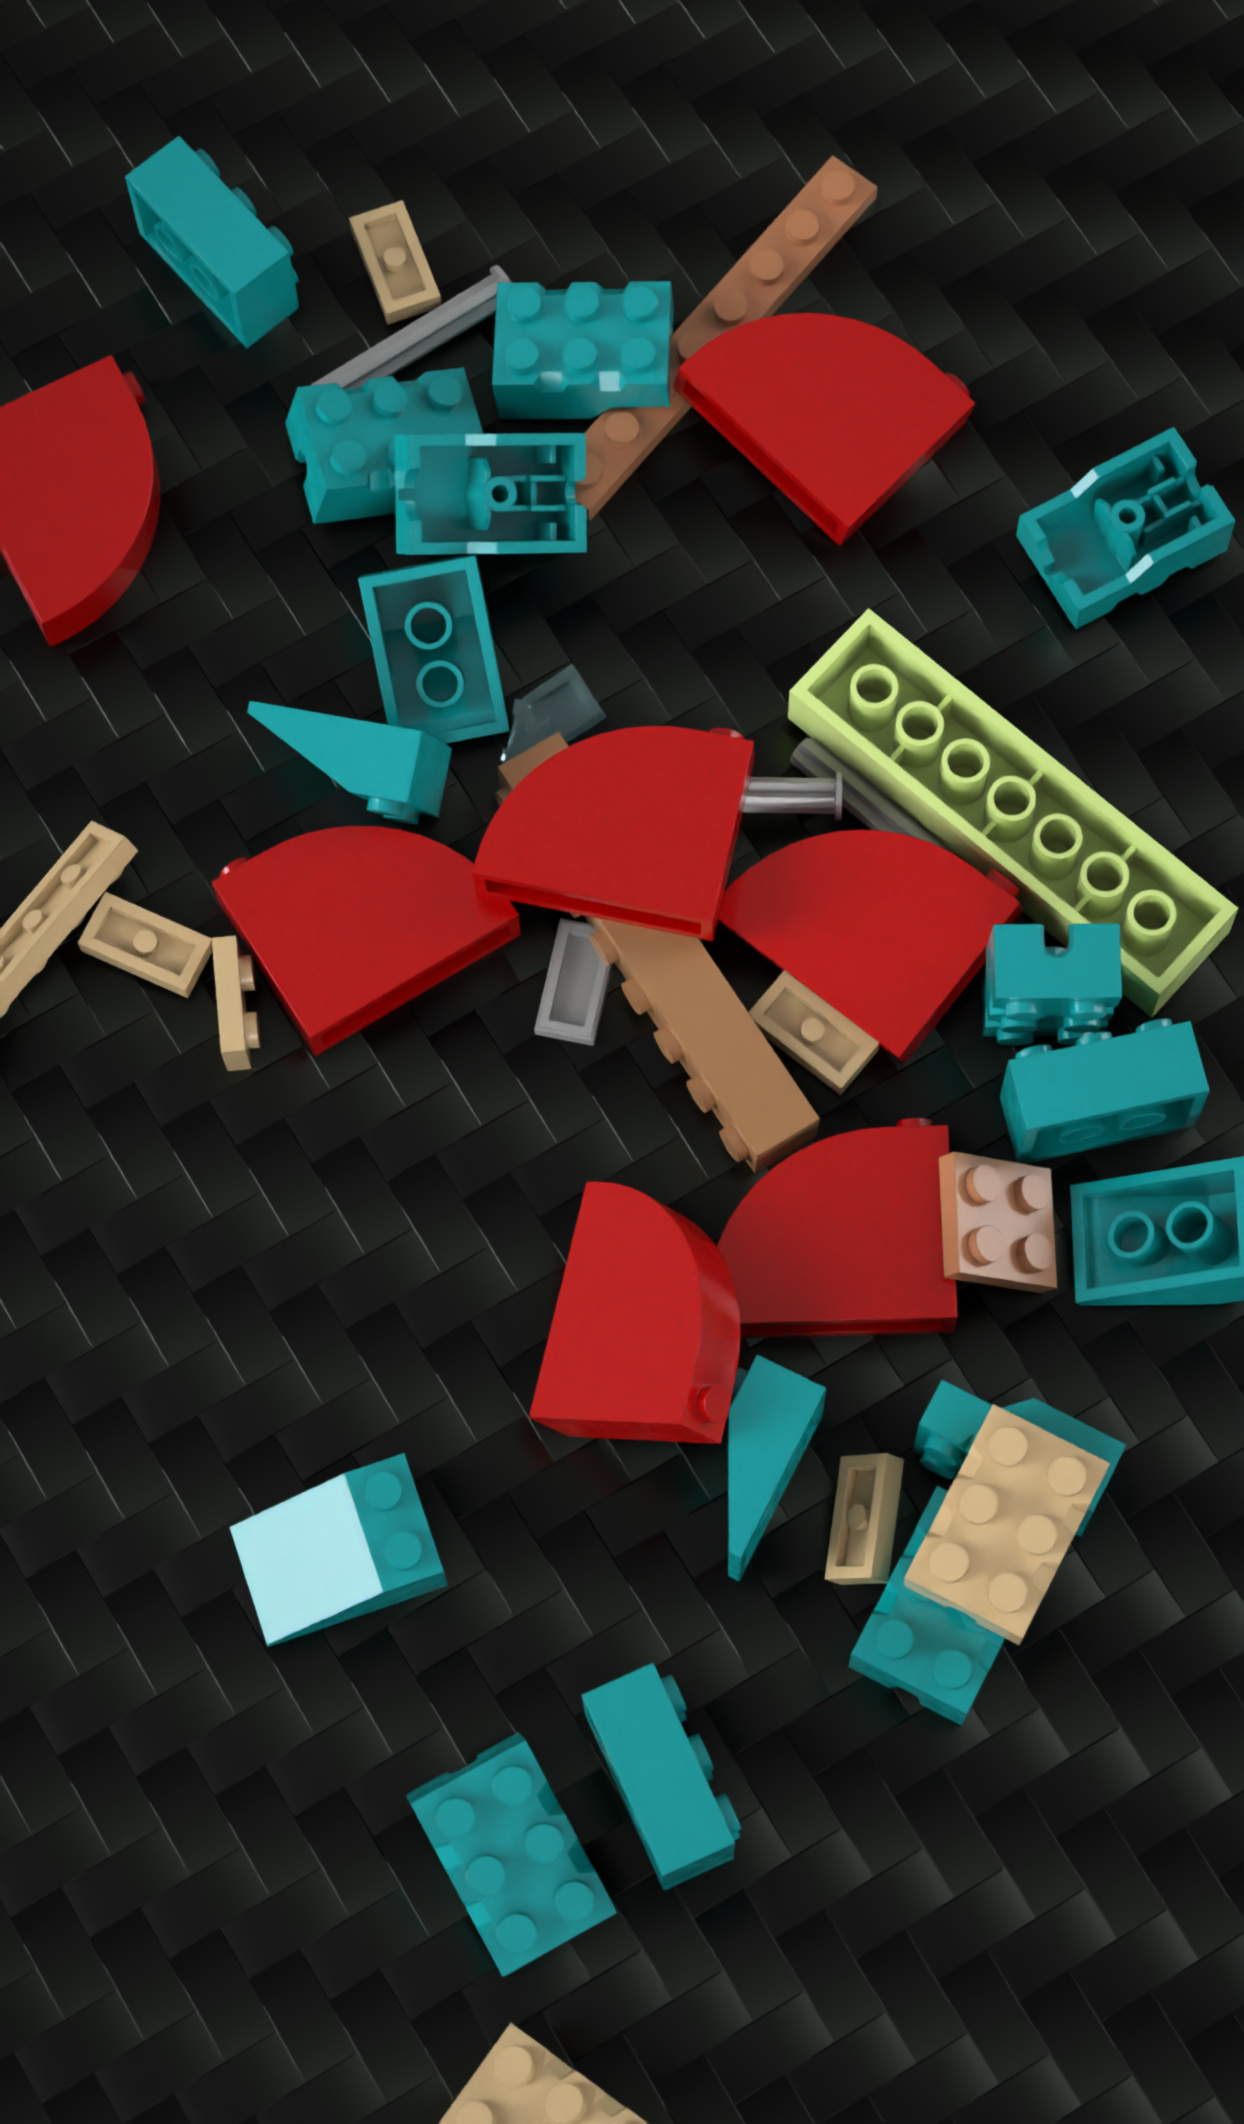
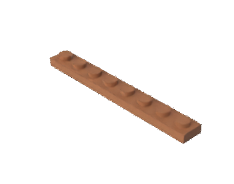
M832 155L671 336V341H669L671 363L670 407H612L603 412L585 432L586 478H583V481H577L575 487L577 505H584L588 520L591 521L692 407L673 389L679 367L701 347L721 334L742 324L771 317L876 199V185Z

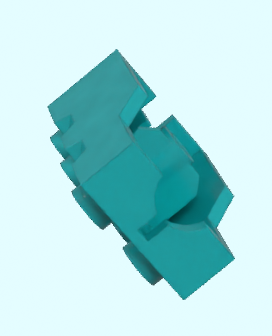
M671 281L629 282L625 289H603L596 282H572L566 290H546L538 282L497 283L492 387L499 419H592L612 407H670L671 363L669 341H671V335L673 334L674 311Z
M464 367L425 372L418 379L405 382H397L393 376L371 378L361 387L342 389L338 383L298 387L285 422L296 461L299 460V463L306 462L307 476L303 488L314 524L396 514L394 434H483Z
M1175 427L1093 468L1070 490L1019 516L1016 537L1075 629L1112 611L1119 601L1135 593L1143 595L1162 585L1169 575L1188 566L1193 569L1227 551L1236 520L1213 485L1209 486L1208 484L1202 488L1200 487L1195 476L1197 461Z
M586 433L394 434L396 554L587 552L586 508H584V505H577L575 497L576 482L583 481V478H586Z
M1120 923L1069 924V945H1067L1066 949L1061 947H1045L1044 925L994 924L986 947V972L981 988L982 1036H997L998 1044L1008 1046L1033 1043V1036H1058V1043L1076 1045L1075 1042L1081 1037L1092 1033L1105 1032L1108 1027V1019H1112L1114 1007L1118 1006L1122 998Z
M941 1380L918 1425L913 1452L922 1456L920 1464L941 1477L953 1479L956 1472L960 1471L992 1405ZM1035 1398L1003 1407L1002 1409L1110 1463L1076 1532V1535L1081 1537L1118 1464L1126 1444Z
M937 1486L875 1610L871 1614L851 1653L848 1667L890 1689L892 1686H897L912 1693L920 1700L919 1704L962 1726L1006 1638L977 1624L976 1620L969 1615L950 1606L946 1608L904 1586V1577L948 1493L947 1490Z
M519 1732L476 1755L477 1759L468 1766L454 1773L446 1772L406 1794L409 1803L502 1977L617 1913L570 1822L554 1796L529 1745Z

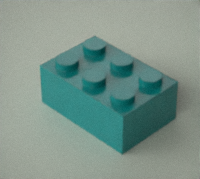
M178 136L125 176L139 233L237 339L248 348L300 308L295 286L299 279L292 268L290 256L293 255V249L278 228L271 226L267 229L255 217L257 215L255 207L241 189L235 187L230 190L219 179L220 172L216 164L204 150L199 148L194 152Z
M1157 1019L1138 1026L1136 1033L1112 1037L1110 1032L1092 1033L1078 1039L1075 1042L1076 1046L1052 1051L1050 1045H1036L1019 1051L1015 1055L1016 1059L1008 1060L1000 1100L1016 1162L1021 1164L1195 1127L1210 1091L1191 1021L1173 1025L1171 1019Z
M651 1663L582 1694L587 1721L663 1891L734 1859V1840L740 1838L739 1830H741V1827L727 1795L724 1793L714 1798L707 1781L714 1779L711 1772L714 1768L699 1734L697 1733L687 1738L681 1722L687 1720L684 1712L687 1708L673 1676L670 1674L660 1679L654 1663Z

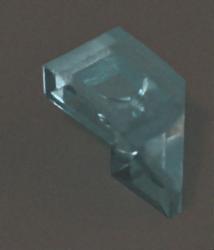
M573 664L525 695L522 700L515 699L512 711L515 718L508 747L503 748L501 760L505 763L557 732L561 734L565 742H568L607 718V715Z

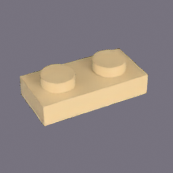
M403 200L349 218L352 234L388 325L436 309L442 305L440 293Z
M104 892L78 941L82 952L186 998H189L213 952L212 938L107 892Z
M236 935L212 938L221 1054L227 1071L252 1069L250 1049L261 1047L257 1012H247L245 991L256 990L252 954L242 955Z
M785 970L748 1012L765 1038L839 1095L847 1089L879 1050V1042Z
M888 1453L841 1456L825 1572L826 1580L840 1585L888 1583L904 1459Z

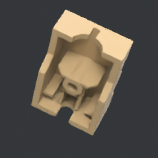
M993 1404L929 1532L925 1536L904 1577V1586L946 1608L950 1606L969 1615L976 1620L977 1624L1020 1645L1110 1463Z
M510 2023L438 2124L649 2123L621 2105L593 2082L569 2067L545 2047Z

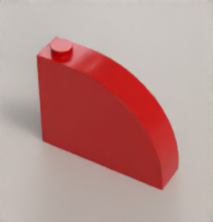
M793 313L765 317L742 324L721 334L701 347L679 367L673 386L675 391L839 546L863 525L966 423L975 405V402L970 399L967 387L959 378L951 373L944 374L917 349L897 336L855 319L818 313Z
M112 355L0 407V551L50 647L82 631L117 602L141 569L151 548L157 528L160 509V481L158 466L147 426L139 408V405L146 402L145 397L132 371L121 374Z
M640 726L598 734L565 748L537 766L519 782L492 818L481 841L473 867L472 875L476 894L713 941L754 766V741L746 740L739 732L727 728H713L706 732L674 726Z
M345 826L306 833L286 840L252 859L242 857L231 862L223 868L219 878L212 881L219 905L250 954H252L255 962L315 1056L521 935L519 914L509 900L476 894L472 875L474 863L444 844L400 829L380 826Z
M849 830L817 835L795 842L768 855L750 867L724 892L718 921L782 971L785 970L870 1035L895 1058L906 1064L986 962V947L993 925L1016 924L1023 915L1024 910L1021 903L1015 899L1020 889L992 868L984 876L953 853L909 835L877 830Z
M908 1118L898 1121L897 1127L860 1129L838 1134L815 1142L794 1153L776 1165L754 1185L732 1214L717 1245L731 1273L737 1294L740 1312V1338L954 1333L958 1318L956 1280L944 1278L939 1157L949 1154L948 1125L933 1126V1121L930 1119Z
M586 1182L529 1418L568 1437L721 1444L726 1419L730 1411V1401L739 1362L740 1312L735 1286L727 1264L712 1239L698 1225L684 1215L631 1187L609 1182Z

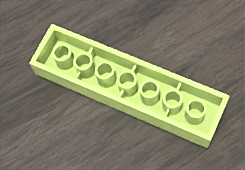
M869 608L789 691V720L811 738L818 740L957 857L973 866L983 875L992 868L1010 880L1020 889L1015 899L1021 903L1024 913L1037 924L1044 925V929L1065 947L1069 945V924L1120 923L1122 994L1150 1017H1153L1230 932L1238 911L1237 906Z

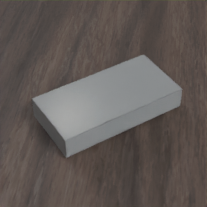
M560 918L534 1028L536 1035L594 1046L613 964L606 966L594 950L589 935L596 932L592 924Z

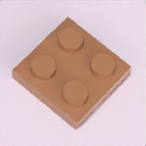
M951 1152L939 1157L944 1278L1036 1293H1044L1056 1289L1051 1169L960 1152Z

